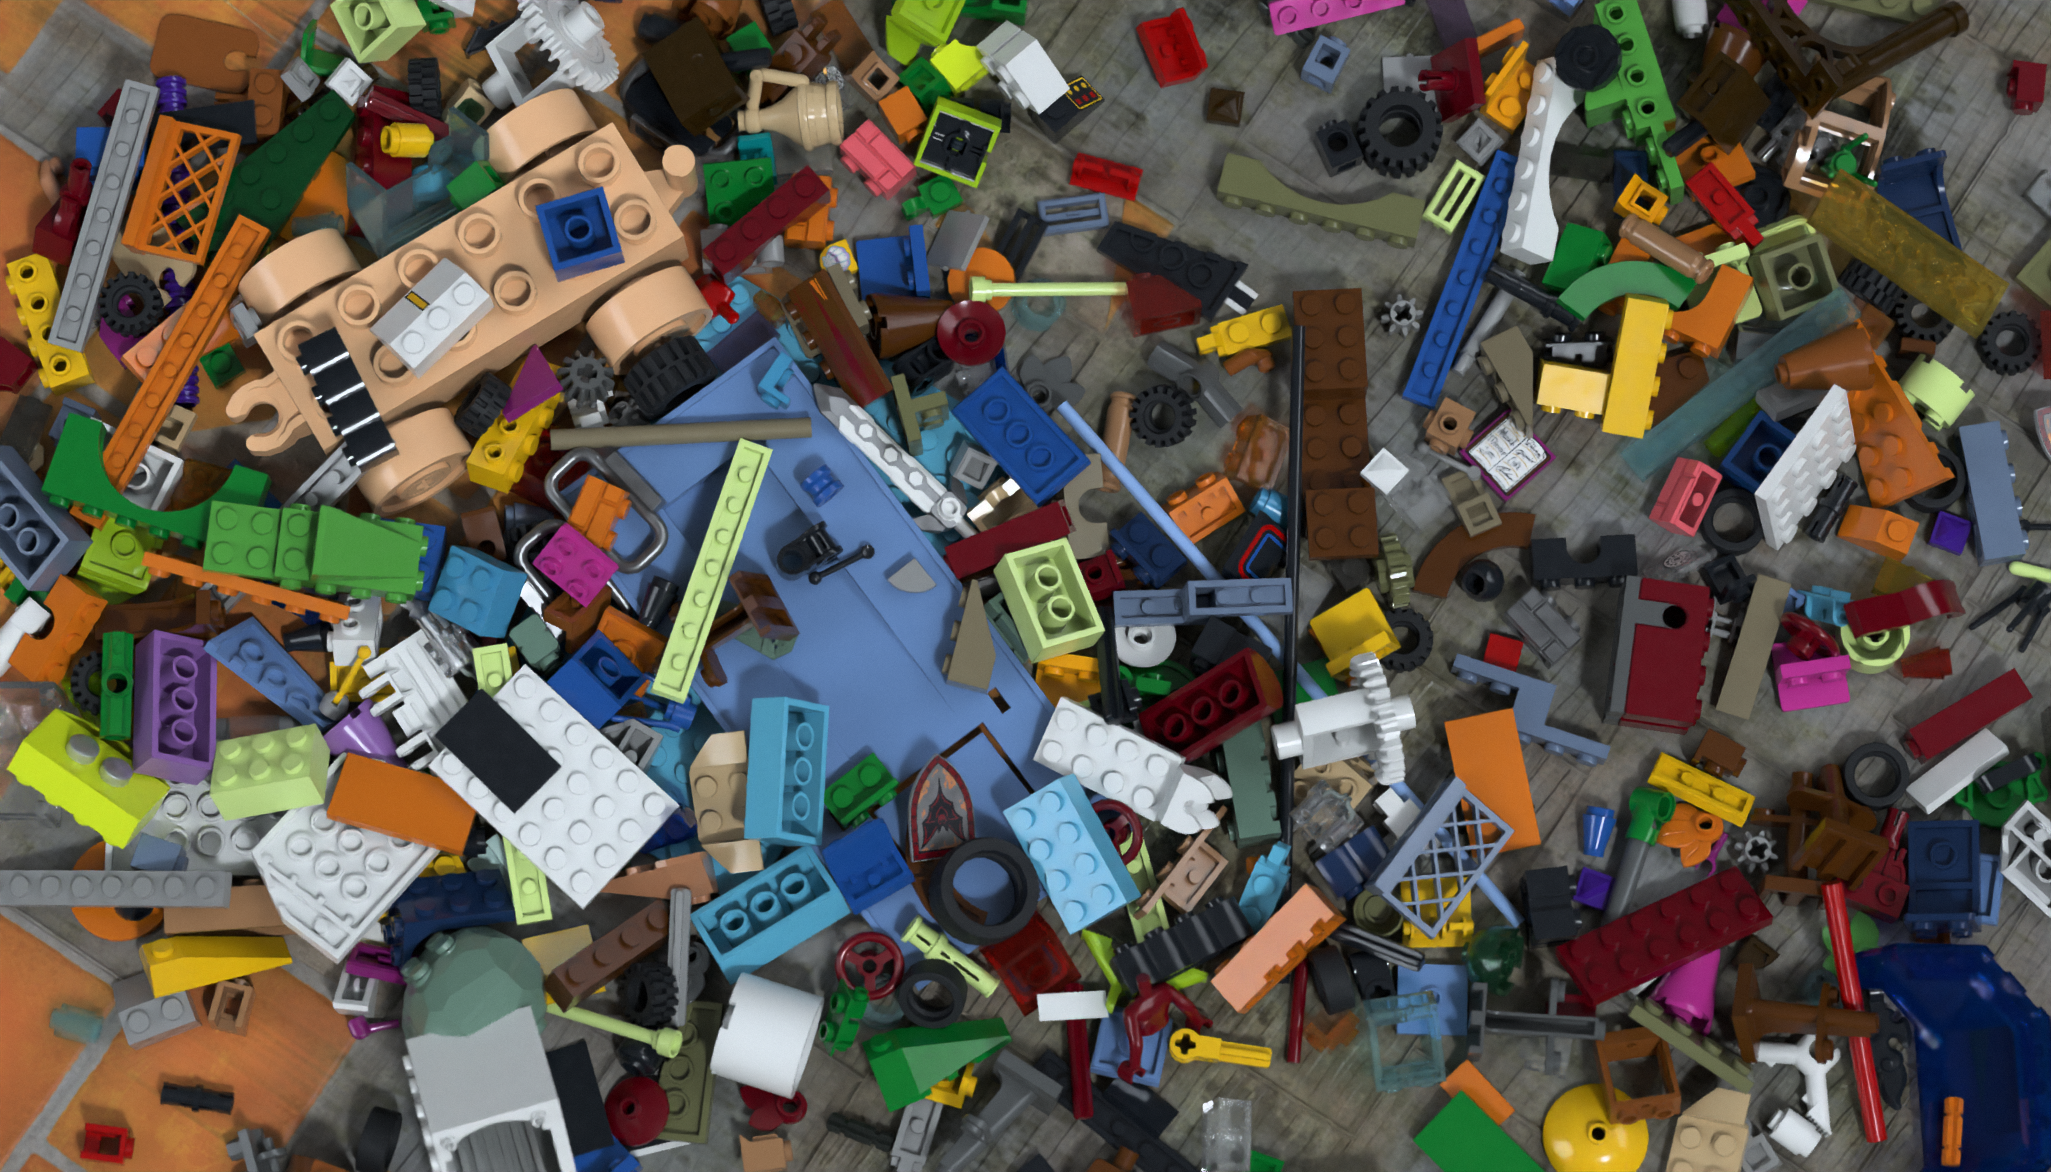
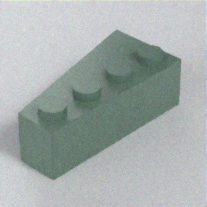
M1260 720L1220 744L1221 752H1215L1218 773L1225 772L1226 782L1232 790V798L1222 800L1225 807L1230 806L1232 819L1226 820L1229 841L1236 840L1237 849L1275 844L1279 841L1282 833L1280 821H1275V817H1277V804L1275 794L1269 787L1271 772L1268 758L1264 756L1265 739Z

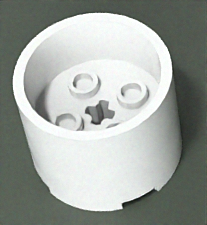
M742 972L729 1000L731 1005L727 1010L723 1025L718 1033L710 1065L711 1073L792 1099L800 1083L813 1046L823 1010L824 997Z

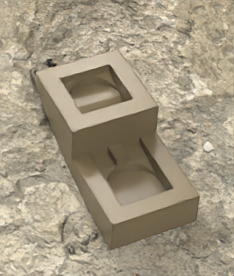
M1463 471L1441 479L1443 489L1470 538L1502 525L1496 508L1488 492L1485 493L1479 479L1471 481L1468 479L1467 473Z

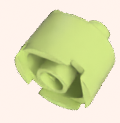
M1919 354L1898 383L1913 408H1916L1925 416L1922 421L1936 432H1939L1942 427L1949 429L1975 394L1971 389L1965 393L1960 388L1964 381L1947 367L1934 359L1928 364L1924 362L1926 355Z
M1848 623L1844 627H1836L1835 640L1840 648V655H1849L1851 669L1860 673L1875 674L1889 669L1902 656L1909 644L1910 626L1874 634L1873 636H1878L1879 638L1876 642H1872L1871 638L1866 636L1855 638Z

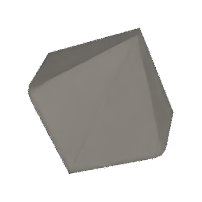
M964 439L949 467V471L954 478L983 490L997 463L983 447Z

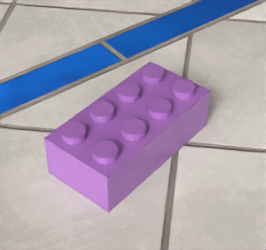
M154 629L136 644L133 734L134 773L191 785H198L213 773L216 752L217 659L203 650L208 641Z

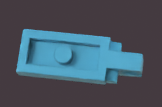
M1281 841L1273 845L1269 856L1264 854L1260 856L1239 902V906L1255 935L1265 926L1266 921L1274 915L1291 875L1289 873L1291 867L1284 864L1291 846Z

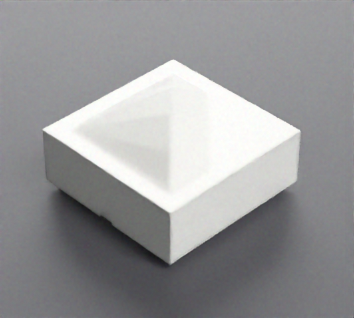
M345 57L324 84L331 90H334L347 105L353 106L373 80L350 58Z
M1383 447L1361 471L1360 476L1375 487L1384 497H1387L1409 473V469Z

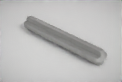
M683 887L673 888L670 900L668 967L672 970L670 976L675 975L677 980L673 985L678 987L679 993H675V998L679 999L678 1005L673 1006L676 1010L675 1016H671L672 1020L667 1022L666 1025L673 1027L686 1024L692 892L691 889Z

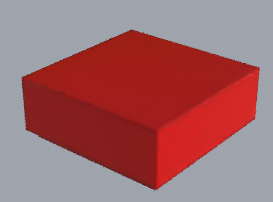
M1490 633L1483 662L1516 672L1524 642Z

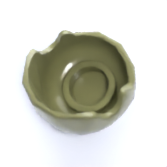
M1366 889L1357 895L1352 907L1357 927L1383 937L1391 936L1399 930L1405 919L1378 895L1373 896ZM1395 890L1391 891L1395 898L1401 903L1404 902L1398 892Z

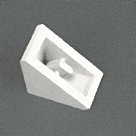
M345 960L333 1000V1009L339 1014L364 1015L365 1017L374 1018L379 980L345 973L347 960Z

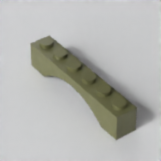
M1231 153L1226 155L1216 200L1222 201V205L1231 209H1241L1243 206L1255 209V213L1265 217H1274L1275 214L1288 217V221L1294 224L1307 225L1308 222L1321 225L1323 230L1331 233H1341V230L1355 233L1354 236L1364 241H1374V238L1388 241L1387 244L1397 249H1407V246L1414 248L1426 200L1393 192L1379 199L1360 204L1338 205L1319 202L1304 197L1284 186L1267 170L1260 160Z

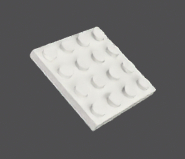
M1836 384L1833 385L1754 493L1766 544L1777 551L1784 542L1787 544L1792 540L1798 529L1797 523L1803 515L1807 517L1811 514L1817 504L1816 497L1823 488L1828 489L1837 476L1836 470L1840 464L1848 462L1856 450L1857 446L1854 444L1855 436L1847 392Z

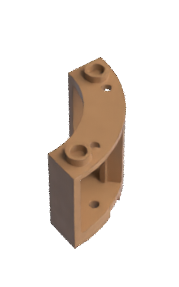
M1815 54L1811 65L1814 66L1821 59V56ZM1881 75L1839 97L1870 108L1869 124L1827 110H1823L1817 118L1812 120L1806 112L1803 130L1797 129L1795 131L1789 152L1781 169L1783 186L1856 210H1860L1864 199L1869 200L1875 187L1856 180L1853 181L1852 186H1848L1805 172L1804 170L1818 130L1849 140L1867 133L1868 139L1861 143L1865 145L1857 173L1873 179L1883 148L1890 111L1896 99V93L1892 92L1891 79Z

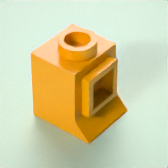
M1635 173L1618 198L1613 211L1624 218L1629 214L1635 213L1639 219L1646 220L1651 224L1655 223L1659 226L1670 209L1665 206L1669 196L1644 182ZM1639 196L1653 204L1650 211L1635 203Z

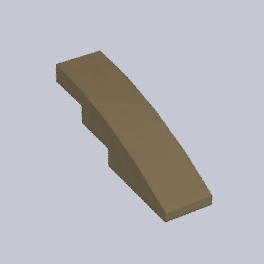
M1761 573L1757 574V582L1752 589V594L1750 595L1743 622L1737 634L1738 637L1715 706L1716 710L1749 720L1791 587L1789 582Z

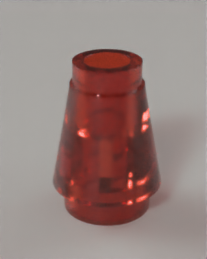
M1936 646L1905 658H1900L1903 679L1945 680L1944 676L1953 675L1949 648L1940 649V646Z

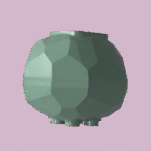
M490 927L462 928L450 935L438 931L426 942L425 947L427 950L418 958L413 957L401 969V973L404 975L403 980L407 983L402 1013V1028L407 1040L429 1033L442 1036L467 1037L513 1011L526 1006H531L539 1035L547 1026L548 1022L544 1018L547 1011V991L544 986L545 975L541 965L520 942Z

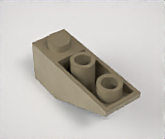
M1516 325L1481 342V356L1478 357V362L1483 373L1486 376L1491 374L1496 384L1493 387L1500 402H1507L1512 411L1509 415L1517 431L1523 430L1529 440L1533 438V352Z
M972 579L970 588L963 587L958 607L965 608L962 622L954 621L950 640L955 641L956 645L953 655L946 653L941 674L948 675L947 685L987 694L996 654L978 581Z

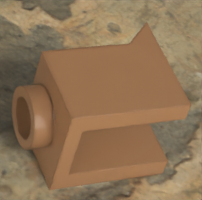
M874 50L864 52L860 56L863 60L855 69L847 71L842 76L870 104H876L898 91L895 84L900 79L877 56ZM874 71L885 81L879 89H876L867 80Z
M239 978L229 979V982H218L207 1019L212 1029L246 1037L247 1026L256 997L253 987H249V982ZM229 998L242 1001L238 1016L225 1013Z
M776 1133L752 1137L753 1142H750L739 1134L744 1172L788 1171L787 1162L793 1161L791 1140L784 1141L783 1137L778 1138Z

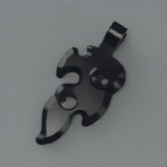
M1882 981L1865 984V991L1870 1010L1866 1012H1878L1879 1033H1872L1870 1042L1875 1070L1879 1073L1880 1093L1889 1107L1894 1110H1900L1902 1107L1901 1096L1907 1083V1071L1903 1064L1904 1057L1902 1053L1891 1048L1888 1042L1891 1038H1896L1902 1043L1904 1049H1908L1912 1042L1911 1027L1906 1017H1901L1898 1022H1895L1892 1019L1894 1010L1885 1008Z

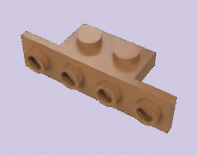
M1222 805L1213 811L1219 821L1228 808ZM1214 828L1201 829L1194 837L1188 835L1176 849L1180 855L1172 864L1168 861L1157 873L1156 878L1160 880L1153 890L1149 887L1145 889L1141 897L1136 900L1135 903L1139 908L1133 914L1135 919L1139 920L1147 915L1160 897L1182 915L1194 908L1229 862L1204 841Z

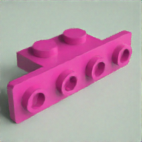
M1275 0L1269 2L1268 7L1273 32L1275 35H1281L1405 4V0Z

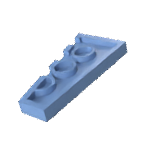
M253 616L212 638L203 648V650L303 725L316 723L322 734L341 721L330 719L321 713L318 706L326 693Z

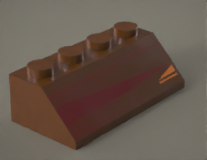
M825 269L817 272L787 292L786 297L788 301L784 303V306L793 321L799 319L806 331L802 332L801 335L810 351L817 349L823 360L818 365L828 381L834 379L838 388H841L862 409L867 408L892 392L894 388Z

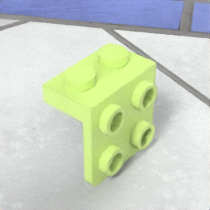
M1728 242L1718 246L1715 249L1716 252L1704 256L1707 260H1713L1714 269L1706 282L1696 284L1686 298L1689 309L1697 306L1706 297L1722 264L1750 276L1746 266L1750 256L1746 242L1735 245V242ZM1754 285L1735 325L1758 318L1762 313V306Z

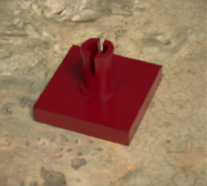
M1464 38L1430 58L1432 70H1421L1418 75V82L1427 83L1419 84L1421 91H1435L1438 112L1440 111L1442 116L1441 123H1452L1486 104L1477 38Z

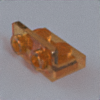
M1262 414L1246 416L1237 427V439L1233 450L1225 458V471L1223 475L1229 481L1237 480L1257 491L1261 487L1267 490L1273 489L1289 448V428Z
M186 458L183 463V478L170 498V509L185 510L208 500L225 484L233 469Z

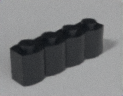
M336 327L297 345L301 355L295 358L305 376L310 373L312 374L317 385L311 387V390L320 407L327 404L332 415L326 419L335 437L341 434L344 437L347 446L342 448V451L350 467L358 465L361 473L399 455Z
M1219 896L1205 904L1206 910L1204 912L1194 915L1193 911H1189L1174 920L1176 924L1174 927L1164 930L1162 926L1157 927L1144 935V942L1135 946L1132 942H1128L1113 951L1115 956L1111 958L1109 965L1128 1000L1133 999L1139 994L1136 981L1137 975L1141 973L1149 974L1152 986L1167 982L1241 945L1251 937L1254 931L1235 897L1233 896L1225 900L1223 896Z

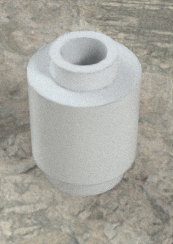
M1672 0L1676 33L1683 34V37L1687 39L1701 37L1704 34L1703 31L1710 27L1706 0Z
M1789 1107L1784 1111L1776 1110L1767 1123V1127L1771 1129L1768 1134L1769 1137L1794 1155L1801 1154L1805 1158L1813 1151L1822 1136L1815 1131V1125Z

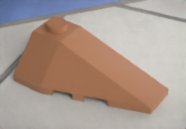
M707 851L657 861L655 864L635 866L619 871L601 892L671 899V890L683 887L691 889V905L711 901L710 894L719 892L712 856Z

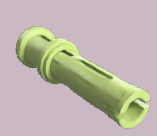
M919 914L910 922L900 937V940L904 943L909 941L924 953V958L943 960L957 967L965 977L966 982L986 998L994 992L1000 983L998 978L992 976L972 959L949 944V939L945 933H937L925 924L923 917Z

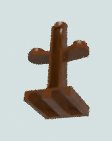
M739 570L728 577L741 602L735 608L712 622L700 657L704 669L701 670V676L709 687H721L727 683L726 674L714 650L755 626L761 638L790 641L800 634L767 574ZM680 600L672 604V609L668 612L673 624L682 603ZM664 652L655 657V661L652 662L655 674H657Z
M1826 764L1821 767L1820 775L1817 777V790L1810 788L1806 784L1797 783L1792 785L1786 792V800L1789 806L1797 809L1819 811L1820 824L1792 857V869L1798 871L1802 865L1816 869L1817 878L1829 882L1834 876L1847 880L1848 889L1855 891L1889 850V839L1866 832L1872 830L1877 825L1874 812L1867 806H1861L1845 798L1841 768L1836 764Z
M1804 771L1792 772L1790 787L1794 784L1802 783L1812 788L1813 774ZM1789 805L1788 816L1775 815V810L1769 808H1755L1754 814L1750 815L1751 824L1764 827L1787 828L1784 876L1765 875L1756 887V894L1762 902L1769 893L1783 895L1782 905L1797 907L1804 897L1818 899L1817 909L1825 910L1821 884L1825 883V881L1808 880V867L1802 865L1798 871L1792 869V857L1808 839L1810 831H1814L1817 828L1820 820L1811 819V810L1797 809Z
M1739 963L1731 1017L1742 1060L1746 1063L1758 1062L1761 1038L1765 1034L1776 1032L1816 1035V1062L1818 1064H1826L1827 1061H1833L1834 1057L1833 1041L1828 1039V1035L1871 1038L1872 1033H1879L1878 1012L1834 1008L1840 1007L1839 986H1833L1832 983L1823 982L1818 1006L1762 999L1753 963Z

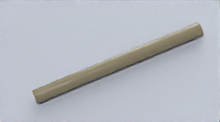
M811 417L553 429L550 430L551 450H571L579 447L612 448L739 441L740 438L748 441L812 438Z

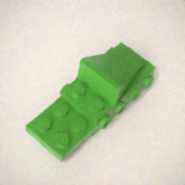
M1599 0L1600 3L1595 4L1593 24L1608 29L1619 41L1623 53L1622 66L1616 78L1605 88L1595 92H1586V126L1591 128L1623 117L1622 124L1627 139L1634 138L1636 147L1647 144L1645 150L1651 166L1657 165L1658 167L1656 170L1658 190L1669 196L1670 206L1681 203L1684 200V183L1674 156L1672 158L1668 157L1662 148L1663 142L1676 133V116L1637 0Z
M212 500L202 571L272 580V583L280 584V588L287 590H301V587L315 588V592L319 594L335 595L336 591L350 593V597L367 600L371 599V596L384 597L385 601L389 603L406 604V600H413L415 591H422L424 571L418 570L420 557H426L429 537L422 536L423 526L416 525V520L399 517L395 518V522L381 520V516L378 514L360 513V517H355L346 513L345 510L335 509L327 505H321L319 512L311 511V506L297 503L290 504V508L283 507L281 510Z

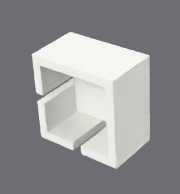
M1008 20L976 46L983 55V58L980 59L982 65L991 75L996 74L1000 82L997 86L1009 100L1014 98L1024 110L1029 107L1036 113L1041 114L1070 89L1037 39L1025 31H1021L1020 28Z

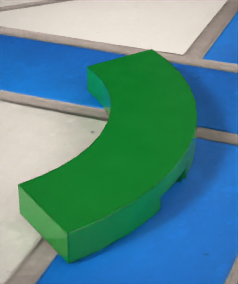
M1622 261L1598 267L1584 274L1567 287L1555 302L1582 322L1600 306L1616 298L1625 297L1626 292L1667 299L1669 307L1677 311L1697 283L1694 279L1687 278L1676 270L1661 264L1644 261Z

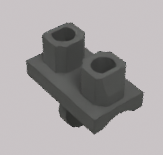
M246 1128L237 1131L238 1137L226 1144L228 1155L232 1161L245 1159L248 1170L245 1172H281L278 1159L288 1155L285 1147L275 1149L273 1138H265L263 1128L253 1130Z

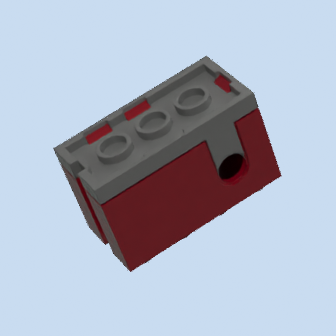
M1630 575L1626 576L1619 589L1602 723L1617 725L1618 723V726L1685 735L1691 726L1695 727L1696 720L1700 719L1702 700L1697 699V693H1699L1700 687L1704 686L1706 677V666L1701 665V659L1704 658L1705 652H1708L1711 635L1710 632L1705 631V626L1708 624L1709 618L1712 619L1715 598L1709 597L1710 587L1644 577L1641 579V577ZM1663 618L1673 619L1677 623L1678 628L1668 627L1664 623Z

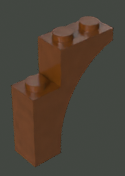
M196 590L190 595L167 601L106 605L96 622L95 639L102 645L103 633L112 631L134 634L133 645H136L154 629L190 638H214L220 635V628L226 627V608L221 607L220 600L216 598L211 590Z

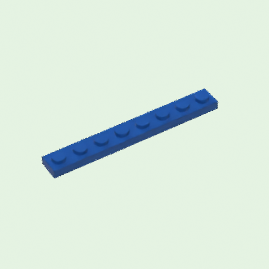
M1497 150L1402 395V399L1430 410H1434L1506 223L1509 208L1508 201L1512 192L1515 166L1518 162V157L1500 150Z

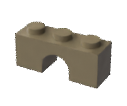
M1100 453L1085 454L1091 464L1057 492L1055 499L1052 500V503L1064 499L1077 531L1058 539L1067 537L1076 560L1093 559L1106 554L1105 551L1109 550L1107 522H1089L1082 517L1079 511V500L1084 492L1104 488Z

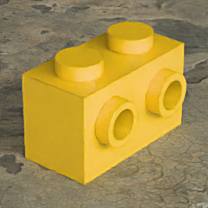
M1540 359L1533 400L1536 404L1541 405L1540 410L1560 413L1561 408L1574 410V416L1594 419L1595 414L1604 415L1612 375L1607 370Z

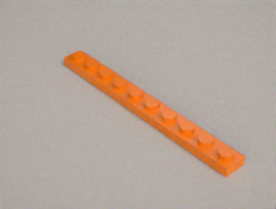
M240 214L103 452L107 476L113 487L121 495H123L238 293V285L241 279L252 268L271 235L269 229ZM73 506L69 512L73 517L100 531L103 530L110 518L104 515L101 520L91 518L82 514V508Z

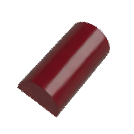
M1246 647L1144 710L1138 716L1145 737L1186 757L1184 764L1188 765L1281 708L1283 705V693L1276 675L1265 659L1255 650Z

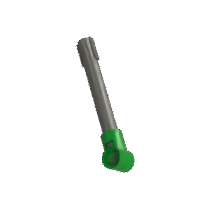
M1638 786L1632 792L1629 801L1632 818L1625 835L1628 843L1599 927L1627 915L1649 848L1655 847L1662 824L1668 822L1675 813L1676 799L1672 793L1644 786Z

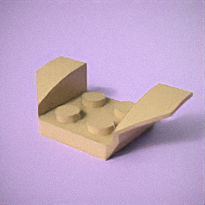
M744 730L711 734L691 764L689 771L698 840L702 843L700 846L730 873L764 870L760 841L744 839L749 760Z
M1716 1088L1682 1112V1116L1677 1121L1666 1172H1741L1749 1137V1126L1745 1121L1751 1094L1747 1093L1746 1095L1743 1092Z

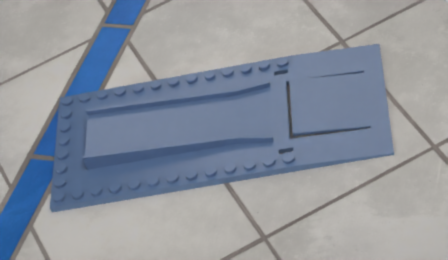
M776 337L769 340L655 423L676 424L811 417L812 438L750 441L770 448L773 451L729 577L739 570L767 574L800 634L797 637L792 652L775 660L768 658L736 639H732L715 649L714 651L727 677V683L721 687L715 686L711 688L704 682L701 676V670L704 669L701 659H699L690 686L725 733L744 730L748 752L752 698L788 697L829 706L825 790L871 753L877 756L892 777L898 780L900 785L923 768L935 753L942 754L982 723L1034 792L1058 778L1064 777V775L1033 760L1055 711V707L988 618L987 621L996 659L987 694L946 684L948 675L941 673L946 653L951 655L954 653L956 642L950 640L954 621L962 622L965 608L958 607L963 585L862 451L846 439L819 412L813 386L794 361L790 368L795 371L792 378L784 388L780 386L776 388L791 399L787 410L781 406L776 410L760 399L762 394L758 392V385L781 351L789 356ZM739 441L622 447L616 451L667 502L656 512L666 524L669 534L667 546L663 552L647 568L639 573L628 575L616 570L610 578L638 617L640 616L647 582H652L654 575L680 586L677 592L679 597L676 602L679 600L683 601ZM827 464L831 469L830 475L835 480H840L844 487L827 503L817 508L813 503V496L809 492H804L800 484L815 470ZM595 468L560 492L573 507L588 474L606 481ZM632 507L624 520L619 519L615 526L614 532L618 533L613 548L622 558L631 561L636 559L654 541L655 533L653 529ZM822 521L826 522L828 525L826 527L827 532L837 546L841 545L843 552L811 572H821L861 552L862 547L865 545H871L875 550V554L871 559L863 558L822 578V581L817 585L811 584L808 580L811 572L795 581H788L783 579L776 570V560L779 551L809 528ZM788 555L782 560L783 565L789 570H796L802 565L801 560L795 555ZM915 558L937 585L924 593H908L897 590L887 580ZM728 579L720 602L724 600L739 604L741 601ZM668 613L655 630L667 638L670 637L674 626ZM993 689L997 690L1010 708L1003 714L988 695ZM982 732L946 758V760L959 772L970 792L974 809L976 838L992 837L1003 839L1016 845L1025 853L1003 811L1030 796V793ZM914 783L900 792L884 807H880L874 812L877 818H883L892 838L904 854L908 825V803ZM1081 785L1091 804L1099 800L1109 799ZM824 805L822 845L811 847L829 871L822 856L823 849L828 847L832 841L844 838L858 830L860 826L855 829L850 826L845 831H842ZM1110 809L1096 813L1102 824L1108 819L1121 815L1120 812ZM870 816L864 823L873 821V818ZM1110 827L1109 833L1111 837L1115 838V830ZM973 858L964 862L956 871L953 887L969 903L988 912L984 925L997 924L1011 913L1014 905V886L1008 873L998 863L987 858ZM1038 877V881L1040 884V892L1038 899L1039 902L1044 897H1046L1048 893ZM912 883L860 912L874 932L887 935L899 946L904 957L905 973L911 965L926 959L924 958V953L909 941L904 943L900 940L907 926L918 914L923 917V922L937 933H945L949 939L948 943L965 956L980 946L963 943L947 934L924 908L915 893ZM919 981L914 986L920 991L932 981Z

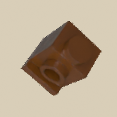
M1709 728L1689 764L1696 767L1700 762L1705 765L1703 767L1705 771L1719 778H1722L1723 775L1727 777L1732 775L1738 778L1747 762L1742 757L1746 747Z

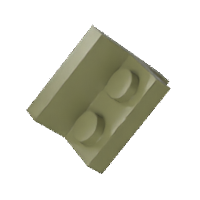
M904 373L892 376L891 385L894 388L892 394L909 455L913 457L922 455L923 445L919 427H924V430L936 429L944 425L943 421L949 420V408L945 390L911 399Z

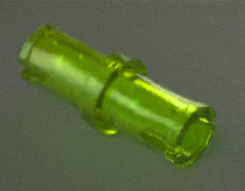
M1747 393L1746 397L1730 414L1726 413L1722 417L1720 426L1703 442L1705 448L1710 453L1720 457L1737 436H1742L1746 430L1745 427L1755 418L1758 412L1763 410L1755 401V395Z

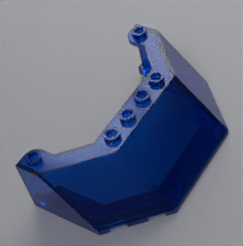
M1893 943L1855 953L1861 988L1866 990H1882L1914 1025L1924 1163L1920 1172H2047L2051 1168V1018L2042 1007H2036L2025 994L2027 990L2010 971L2005 972L1993 959L1995 954L1987 945ZM1946 1097H1959L1964 1101L1963 1114L1960 1115L1963 1118L1962 1144L1959 1148L1961 1151V1162L1957 1167H1948L1941 1163L1942 1149H1944V1146H1942L1943 1118L1946 1116V1113H1944Z

